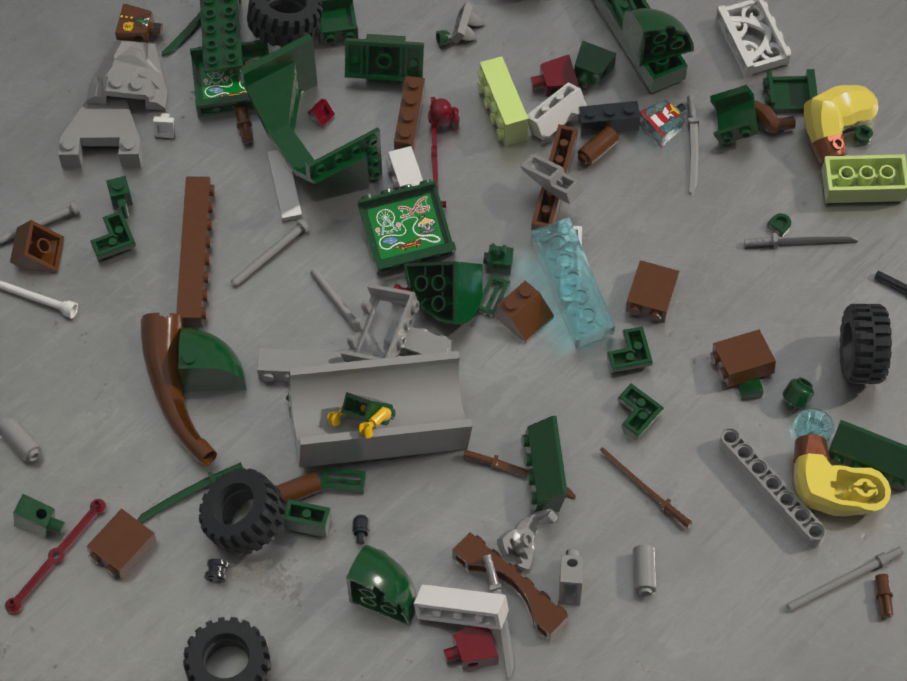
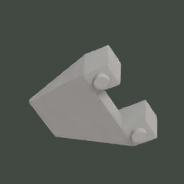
M107 99V105L87 103V100L84 102L60 137L58 155L62 168L82 167L84 146H119L118 155L121 167H141L143 150L126 99Z

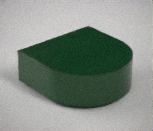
M779 213L767 222L766 227L777 233L780 237H784L790 230L791 219L786 214Z

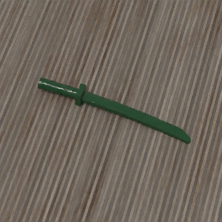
M200 12L161 52L162 56L172 53L201 23Z
M241 462L215 474L212 471L208 472V477L143 512L137 520L144 523L172 505L216 483L218 477L227 475L226 472L231 470L237 472V469L243 468Z

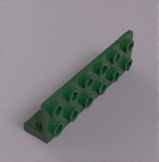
M200 0L203 68L205 73L233 69V73H237L238 79L241 80L240 68L246 66L241 44L239 3H242L241 0Z

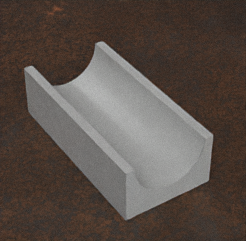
M450 351L289 368L288 397L299 467L468 449L473 425L471 419H466L462 406L459 384V352ZM346 392L392 404L396 412L395 418L389 421L387 426L379 424L376 428L373 427V436L368 439L365 437V434L360 436L359 425L365 421L348 415L346 417L341 416V424L333 427L329 425L327 415L330 412L339 411V408L343 406Z

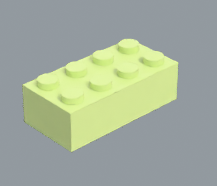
M503 57L480 62V71H477L479 79L477 87L479 93H483L485 97L483 98L484 105L491 112L490 119L492 124H496L498 139L503 141L505 147L527 141L528 117Z
M905 154L825 156L821 170L826 203L906 201L907 165Z

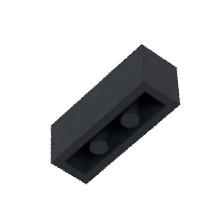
M638 101L580 106L578 110L580 136L597 135L606 126L611 127L615 132L639 130L641 116Z

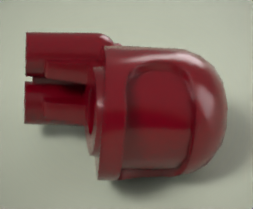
M435 99L430 105L428 121L433 125L439 126L449 123L451 129L457 130L459 129L460 122L459 110L456 107H451L450 102L446 99Z

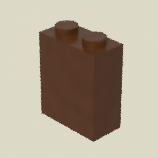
M640 260L627 298L625 311L635 316L649 317L653 321L665 322L680 271Z
M760 329L713 343L710 357L712 363L717 364L720 379L725 381L727 387L775 373L776 360Z
M121 508L86 546L89 552L88 557L95 564L101 563L105 566L104 569L111 576L115 577L117 575L123 579L156 543V537L153 531Z

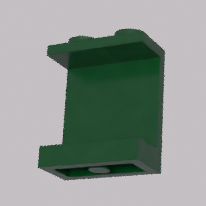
M747 85L710 96V102L717 110L719 130L713 132L721 145L730 144L733 141L758 134L754 93Z

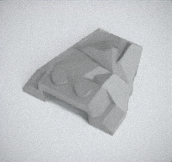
M116 39L89 84L87 103L107 105L108 96L146 100V109L165 111L168 92L155 43Z

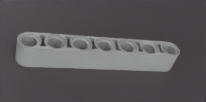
M724 429L719 441V448L805 545L810 548L819 547L826 533L823 524L736 429ZM725 439H731L734 442L728 443L725 441ZM744 454L748 458H741L739 455ZM753 470H759L762 473L756 474L753 472ZM768 485H772V486H774L776 489H775V490H771V489H769L767 486H768ZM781 501H787L790 505H784ZM795 517H802L805 521H798ZM814 532L818 534L819 537H812L810 533Z

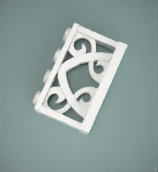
M748 0L727 7L723 5L717 8L716 20L745 78L751 77L754 73L789 64L791 50L789 46H786L782 32L778 31L774 16L770 15L766 1ZM750 10H756L759 16L755 17L753 12H751L748 18L745 16V13ZM741 25H743V30L737 31L736 27L741 29ZM747 26L765 34L763 42L759 47L751 41H742L741 38L746 34ZM746 47H752L751 51H747ZM776 49L779 56L770 58L764 52L768 55H774L771 50ZM760 57L763 59L762 61L755 62Z

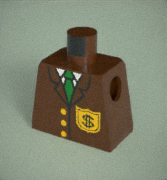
M123 4L115 31L117 40L149 43L151 34L162 35L163 24L154 22L153 13L150 10Z

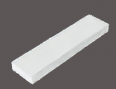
M278 150L267 152L282 221L302 218L291 168Z

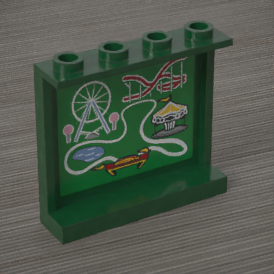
M260 40L241 42L242 54L246 65L269 54L267 42L263 43ZM202 47L190 48L198 117L235 113V109L238 107H246L247 111H255L242 81L238 79L237 73H233V69L205 73Z
M426 179L419 182V185L412 186L407 184L401 186L399 190L392 191V189L381 191L380 195L373 196L372 194H367L358 200L357 206L377 274L404 267V263H421L455 254L456 246L455 242H452L437 190V180L431 181V179Z

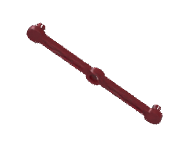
M431 97V103L436 99V97ZM431 124L433 181L437 180L438 190L436 125ZM441 201L442 207L446 208V201Z
M95 499L91 502L90 510L57 548L49 551L48 559L15 598H10L6 601L5 609L9 614L16 615L22 610V603L55 565L64 562L65 553L97 516L105 513L107 507L102 499ZM54 554H60L57 559L53 558Z

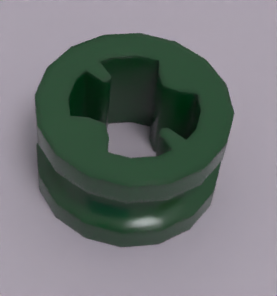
M864 125L859 126L854 134L855 142L862 146L868 145L873 137L872 129ZM861 133H863V135L866 134L867 137H866V138H864V136L861 137L860 134H861Z

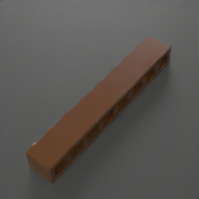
M186 176L176 310V314L183 317V327L203 328V320H207V307H204V303L208 302V289H205L206 284H209L210 280L207 266L211 264L208 248L212 247V237L209 236V231L213 230V219H210V214L214 213V202L211 201V196H215V185L211 184L210 177Z

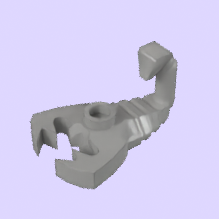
M552 509L534 512L523 518L514 529L508 530L497 539V545L502 556L508 555V550L516 551L522 558H514L517 563L514 566L519 570L530 569L535 549L534 537L541 519L544 524H553L558 516Z

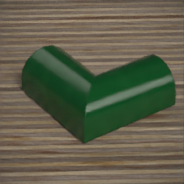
M122 211L102 217L109 234L90 240L97 260L136 247L135 240Z
M643 326L624 329L622 333L626 348L607 352L610 373L653 365Z
M632 383L629 384L617 399L632 411L621 425L622 431L632 440H638L664 410L663 406Z

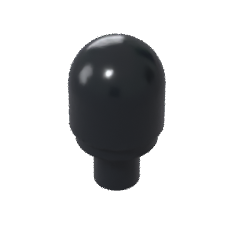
M357 515L352 522V532L356 536V543L361 545L365 543V537L368 536L370 531V521L365 515Z

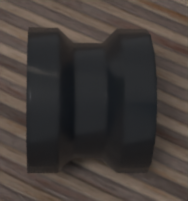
M209 559L207 561L208 571L205 572L204 578L213 583L226 582L225 571L228 570L229 563L221 559Z

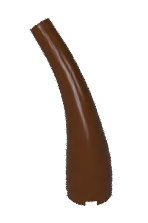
M159 312L145 314L141 318L142 352L158 404L169 426L183 446L203 466H207L216 459L217 452L205 439L201 438L190 419L178 369L179 339L181 328H183V317L174 313H170V317L160 316Z

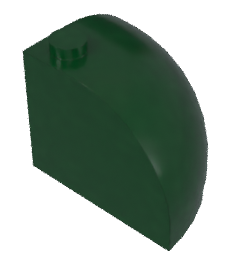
M645 8L625 12L622 32L639 67L694 51V44L687 29L674 16L664 11Z
M458 261L404 263L408 288L415 292L416 298L419 301V307L424 312L434 317L435 320L448 324H465L472 320L478 311L482 298L483 264Z
M181 328L178 369L184 392L247 390L242 364L227 343L203 330Z
M365 545L354 560L346 577L349 602L410 626L415 615L414 601L416 599L412 580L404 568L386 552L370 545Z

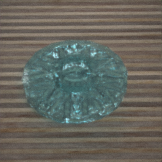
M810 408L798 414L795 419L794 429L798 437L808 434L820 435L827 442L833 435L834 423L827 412L821 409Z

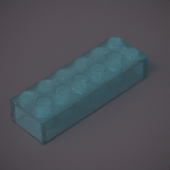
M570 217L532 230L531 242L575 348L614 335L615 324Z

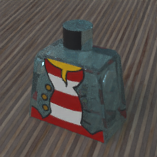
M664 100L640 111V126L662 148L682 130L683 116L688 113L687 108L682 103L673 107L669 101Z

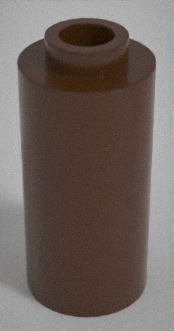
M606 126L577 151L578 160L583 165L591 166L619 142L617 133L611 127Z
M315 471L276 485L284 497V505H287L288 499L297 501L322 491Z

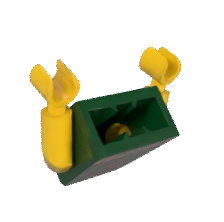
M346 392L343 406L339 408V411L328 413L327 418L329 425L333 427L341 424V416L346 417L348 415L365 421L359 425L360 436L365 434V437L368 439L373 436V427L376 428L379 424L387 426L389 421L395 418L396 412L392 404Z

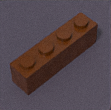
M405 77L394 137V150L411 146L415 154L425 97V78Z

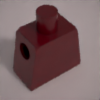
M570 55L542 63L540 65V75L530 77L532 88L543 87L547 97L553 95L568 82L578 87Z
M468 626L453 634V647L443 650L447 663L459 659L464 670L493 666L499 662V656L489 628Z

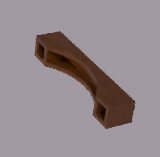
M469 532L452 549V558L468 572L487 574L483 556L491 554L498 579L511 586L521 596L528 607L533 628L550 642L567 625V611L562 606H556L550 601L551 598L546 592H540L536 589L534 583L528 577H522L513 564H507L498 551L487 547L485 541L480 536H474Z

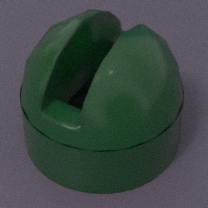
M436 31L438 46L450 43L451 38H448V35H450L448 31Z

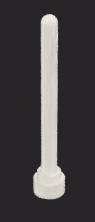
M0 281L1 290L58 309L63 313V316L74 318L77 313L78 303L70 300L60 302Z

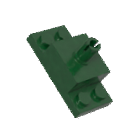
M367 34L366 39L346 38L344 78L405 81L406 76L423 78L424 43L406 42V36Z

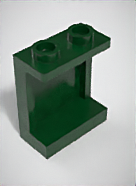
M321 0L323 10L319 29L320 44L343 42L346 38L359 39L353 0Z
M807 69L805 76L772 77V71H767L766 78H763V90L767 92L764 96L765 105L769 106L775 113H804L805 102L818 95L815 69Z

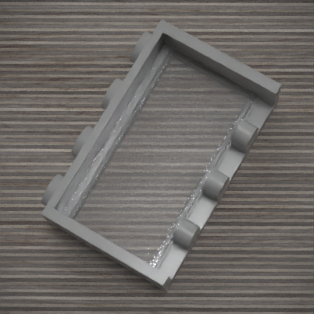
M368 284L367 288L371 297L369 301L363 300L361 303L364 314L362 318H355L354 325L357 331L355 336L349 335L347 338V343L350 347L349 351L341 350L340 354L344 362L399 357L401 348L405 346L406 334L412 328L414 314L419 310V301L416 298L415 292Z

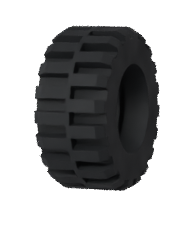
M249 0L247 12L248 27L256 38L259 37L260 41L263 43L267 42L270 46L274 47L276 45L282 48L307 34H310L314 39L319 33L323 5L321 0Z
M850 304L843 312L844 315L842 316V324L840 326L839 352L843 377L850 384H880L886 380L891 364L892 329L890 327L889 313L886 307L881 304Z
M240 468L237 469V472L231 470L226 472L227 475L218 477L217 482L208 487L209 491L207 494L204 493L202 497L203 503L199 507V512L201 513L199 514V523L203 533L224 552L232 553L233 555L251 554L253 550L259 551L263 549V545H268L272 541L271 538L280 531L279 526L283 524L284 517L282 515L285 514L286 507L284 505V497L280 493L281 491L265 475L251 468L247 470ZM254 499L249 513L239 522L231 524L232 516L237 508L246 501Z
M220 617L218 622L213 623L212 620L206 622V627L203 629L198 627L195 630L196 636H190L188 639L189 647H185L183 653L185 658L183 665L188 681H268L269 671L271 670L269 649L264 636L260 635V630L255 626L251 628L250 622L242 620L240 623L236 617H231L230 620ZM232 646L240 648L247 653L248 663L244 670L236 676L219 678L213 676L207 670L206 664L209 657L220 648Z

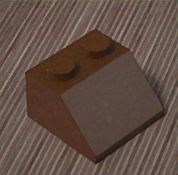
M30 220L16 229L10 263L26 271L55 273L58 270L64 236Z
M526 280L496 306V318L525 343L554 318V314L541 293Z

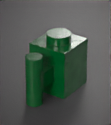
M126 176L106 180L113 209L120 208L124 218H129L128 206L133 205Z

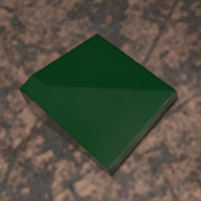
M759 378L739 384L741 399L762 398L764 391Z

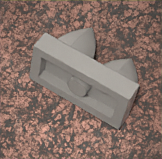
M467 1L458 12L452 33L451 42L456 44L461 39L465 41L477 39L474 31L467 25H485L481 17L472 11L473 4Z

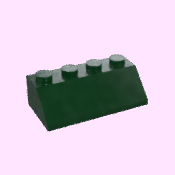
M550 416L527 426L525 434L521 436V445L525 447L526 451L524 454V465L528 466L526 481L527 485L531 487L529 503L533 505L534 512L546 509L559 512L568 493L557 416Z
M840 420L828 451L830 462L834 465L852 468H873L881 472L889 485L894 489L907 491V445Z

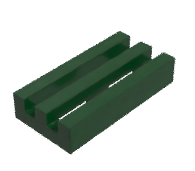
M491 274L482 293L477 312L481 311L484 315L489 314L490 317L495 318L496 306L504 299L510 287V281ZM495 281L497 282V284L490 296V299L486 307H484V301ZM503 284L504 286L499 294V297L493 309H490L501 285Z
M323 468L322 491L364 494L366 471ZM327 475L361 478V480H351L347 478H327Z

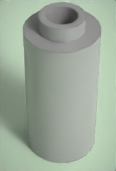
M9 418L0 425V435L24 462H33L40 456L41 447L14 418Z
M638 545L633 548L634 591L639 593L640 596H650L656 591L655 548L651 545Z

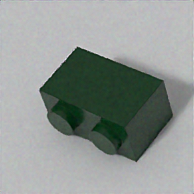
M288 499L283 516V524L286 530L327 538L332 519L331 508Z

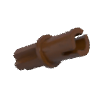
M238 107L235 109L238 122L236 126L240 131L242 142L249 144L253 142L252 122L249 121L247 108Z
M878 574L875 576L877 594L875 596L879 601L880 616L890 618L893 616V593L890 590L889 575Z

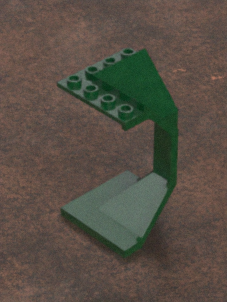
M310 34L240 68L241 81L267 136L296 176L314 184L327 179L369 188V181L377 179L382 174L381 139L378 127L316 160L313 159L296 135L295 127L301 95L306 90L317 85L314 43Z

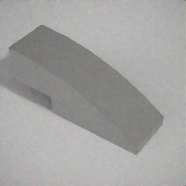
M534 153L520 166L540 186L568 204H571L583 192L580 180L566 174L563 167Z

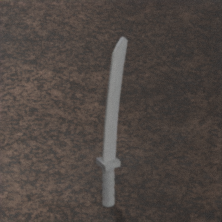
M688 95L689 118L687 125L690 127L691 157L689 194H692L698 183V126L700 120L696 117L694 95Z
M773 233V237L744 239L745 247L773 245L774 248H778V244L858 242V238L853 236L777 237V233Z
M491 554L485 555L483 560L490 580V591L502 594V585L497 579ZM506 616L500 632L506 675L510 679L514 670V659Z

